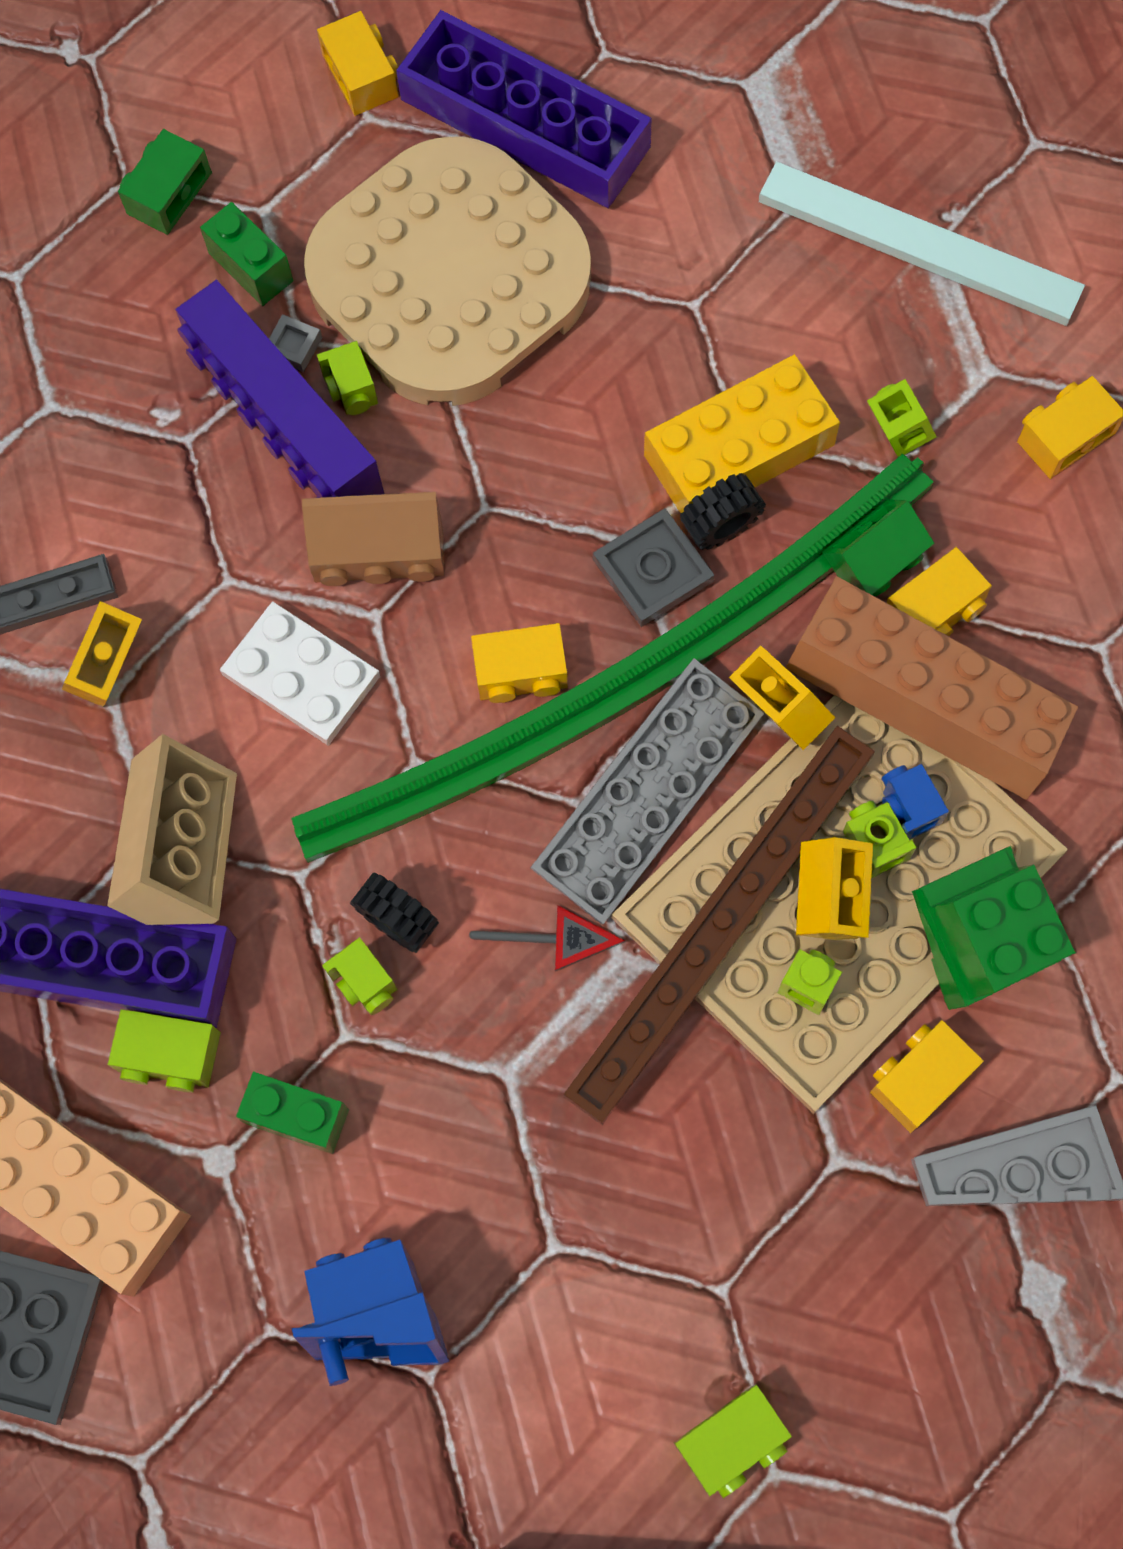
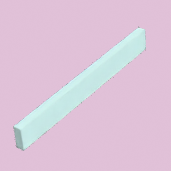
M777 161L759 194V202L1064 326H1067L1085 287L1082 283Z

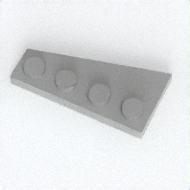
M1096 1105L911 1159L926 1206L1123 1201V1180Z

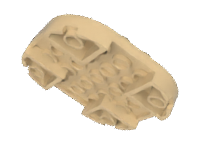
M441 137L427 140L397 155L333 205L320 218L309 237L304 258L305 276L311 298L321 319L328 327L332 324L350 343L358 342L362 355L381 374L382 382L408 400L428 405V401H452V406L463 405L493 393L501 387L500 378L556 332L560 331L564 335L573 327L583 313L590 294V250L586 236L577 221L507 153L489 143L468 137Z

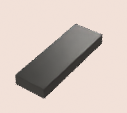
M105 554L0 586V635L99 604L100 601L106 602L119 598Z

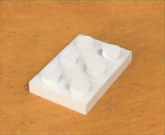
M273 601L220 668V672L225 678L328 746L381 677L379 670Z

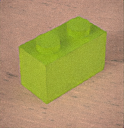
M120 1009L107 1065L121 1072L120 1080L147 1085L149 1077L167 1080L165 1087L169 1089L193 1092L195 1085L209 1087L221 1032L212 1024Z
M753 1385L673 1443L706 1493L711 1496L718 1491L722 1498H725L747 1481L743 1472L759 1461L764 1469L787 1453L788 1450L783 1443L792 1436L759 1387Z

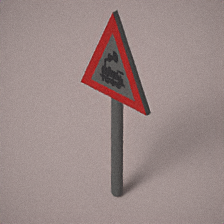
M558 905L556 934L471 931L469 933V937L473 940L555 943V971L625 942V940Z

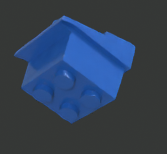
M391 1238L377 1239L364 1245L363 1252L345 1257L342 1253L328 1255L316 1261L315 1268L304 1271L315 1322L291 1329L293 1337L315 1360H323L329 1386L340 1385L349 1380L344 1359L389 1358L392 1366L441 1365L449 1362L437 1316L424 1296L414 1263L401 1240L392 1242Z

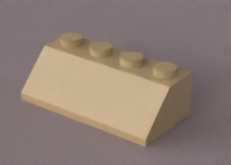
M164 734L131 759L108 907L146 925L214 924L219 920L237 773Z

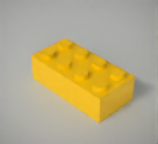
M794 354L645 432L644 457L681 514L685 512L683 509L686 505L693 503L692 499L696 495L701 496L705 488L708 486L710 488L714 487L716 482L722 478L726 481L730 475L735 474L737 476L739 473L747 475L753 486L757 487L833 447L836 442L840 421Z

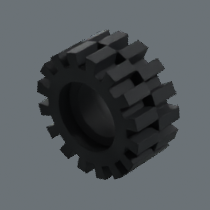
M739 473L736 476L733 474L728 476L726 481L722 478L716 482L714 487L710 488L708 486L705 488L701 496L696 495L692 499L693 503L686 505L683 509L685 512L681 513L680 520L701 550L705 548L709 550L715 545L717 547L723 545L727 539L729 541L736 537L735 534L741 531L743 533L747 530V525L755 523L758 520L757 516L763 514L765 511L763 508L766 507V504L747 475Z
M377 873L371 874L350 902L355 910L363 915L368 922L374 924L378 930L387 934L393 941H397L402 947L415 953L419 951L439 924L438 919L427 908L423 907L417 899L412 898L408 895V892L398 888L395 883L390 880L388 881L384 876Z

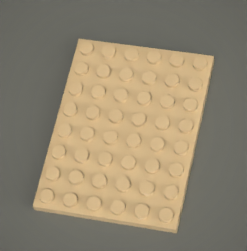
M835 695L824 706L836 718L804 750L792 739L788 740L612 914V919L660 965L836 726H839L873 749L875 753L812 840L832 837L846 839L843 830L846 823L852 820L849 813L853 809L868 801H874L877 807L883 804L882 798L885 797L883 794L885 785L881 778L885 774L903 765H906L909 770L922 764L949 813L941 825L911 839L916 846V850L910 860L871 879L869 937L829 940L796 935L799 857L695 998L813 1114L939 985L931 961L934 957L912 891L1008 846L1012 848L1017 867L1034 864L1040 878H1042L1068 850L991 780ZM876 825L870 828L874 837L880 839L886 837L881 826ZM799 949L808 954L810 950H816L827 955L835 961L834 968L842 972L820 1015L777 993Z

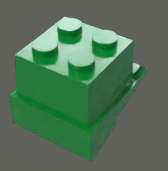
M1011 846L912 891L934 957L931 961L949 1010L967 1007L1076 953L1035 865L1017 867Z

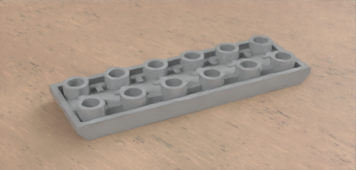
M693 658L530 869L603 925L764 713Z

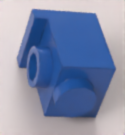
M922 764L909 770L906 765L897 767L881 778L885 785L883 791L885 797L882 798V803H889L909 840L943 823L949 810Z

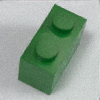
M162 129L157 138L147 144L141 160L133 171L127 173L121 181L118 194L127 215L168 235L212 174L205 150Z
M230 202L200 226L209 255L262 307L294 281L287 255L234 203Z
M886 500L822 553L837 577L875 597L891 586L890 580L900 571L911 569L919 564L924 558L922 553L930 548L934 541L908 500Z
M253 1071L236 1118L246 1125L333 1154L349 1109L341 1101Z

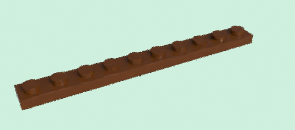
M836 726L563 1094L564 1098L599 1124H604L798 860L801 842L811 841L867 766L875 753L873 749L839 726Z

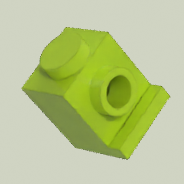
M357 341L317 354L322 376L327 384L333 402L341 400L346 415L361 414L368 410L370 406L378 404L374 383Z
M906 379L883 387L874 397L867 400L897 457L901 454L906 455L937 437Z
M868 801L849 813L852 820L846 823L843 830L846 839L873 843L871 879L910 860L916 850V846L912 840H909L888 802L877 807L874 801ZM876 825L881 826L886 837L881 839L874 837L870 828Z
M360 937L322 965L332 981H335L340 976L343 978L336 985L351 1006L360 1001L370 1015H375L392 1002L393 997L391 994L397 988Z
M799 949L777 993L820 1015L842 972L834 968L835 961L827 955L816 950H810L808 954Z

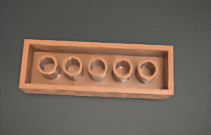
M837 576L785 667L792 673L1026 800L1048 774L1078 709V706Z

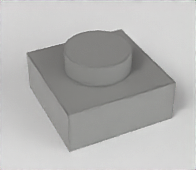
M282 314L269 339L295 369L304 372L322 339L320 329Z

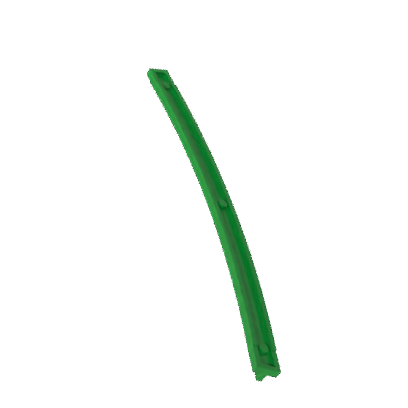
M901 454L837 510L748 578L657 639L576 687L443 755L363 790L291 818L296 837L300 842L307 863L388 832L488 787L579 740L674 684L693 658L704 665L770 620L830 575L834 570L822 552L884 501L908 500L912 506L924 496L934 484V481L922 471L924 462L918 457L911 461L904 454Z

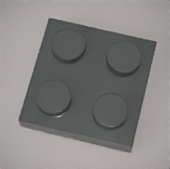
M666 508L593 552V561L641 627L714 582L715 575Z

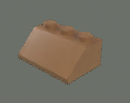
M436 492L302 499L308 564L315 583L321 582L326 586H341L347 581L365 580L371 584H383L394 578H409L412 581L425 582L432 580L434 576H445L443 525Z

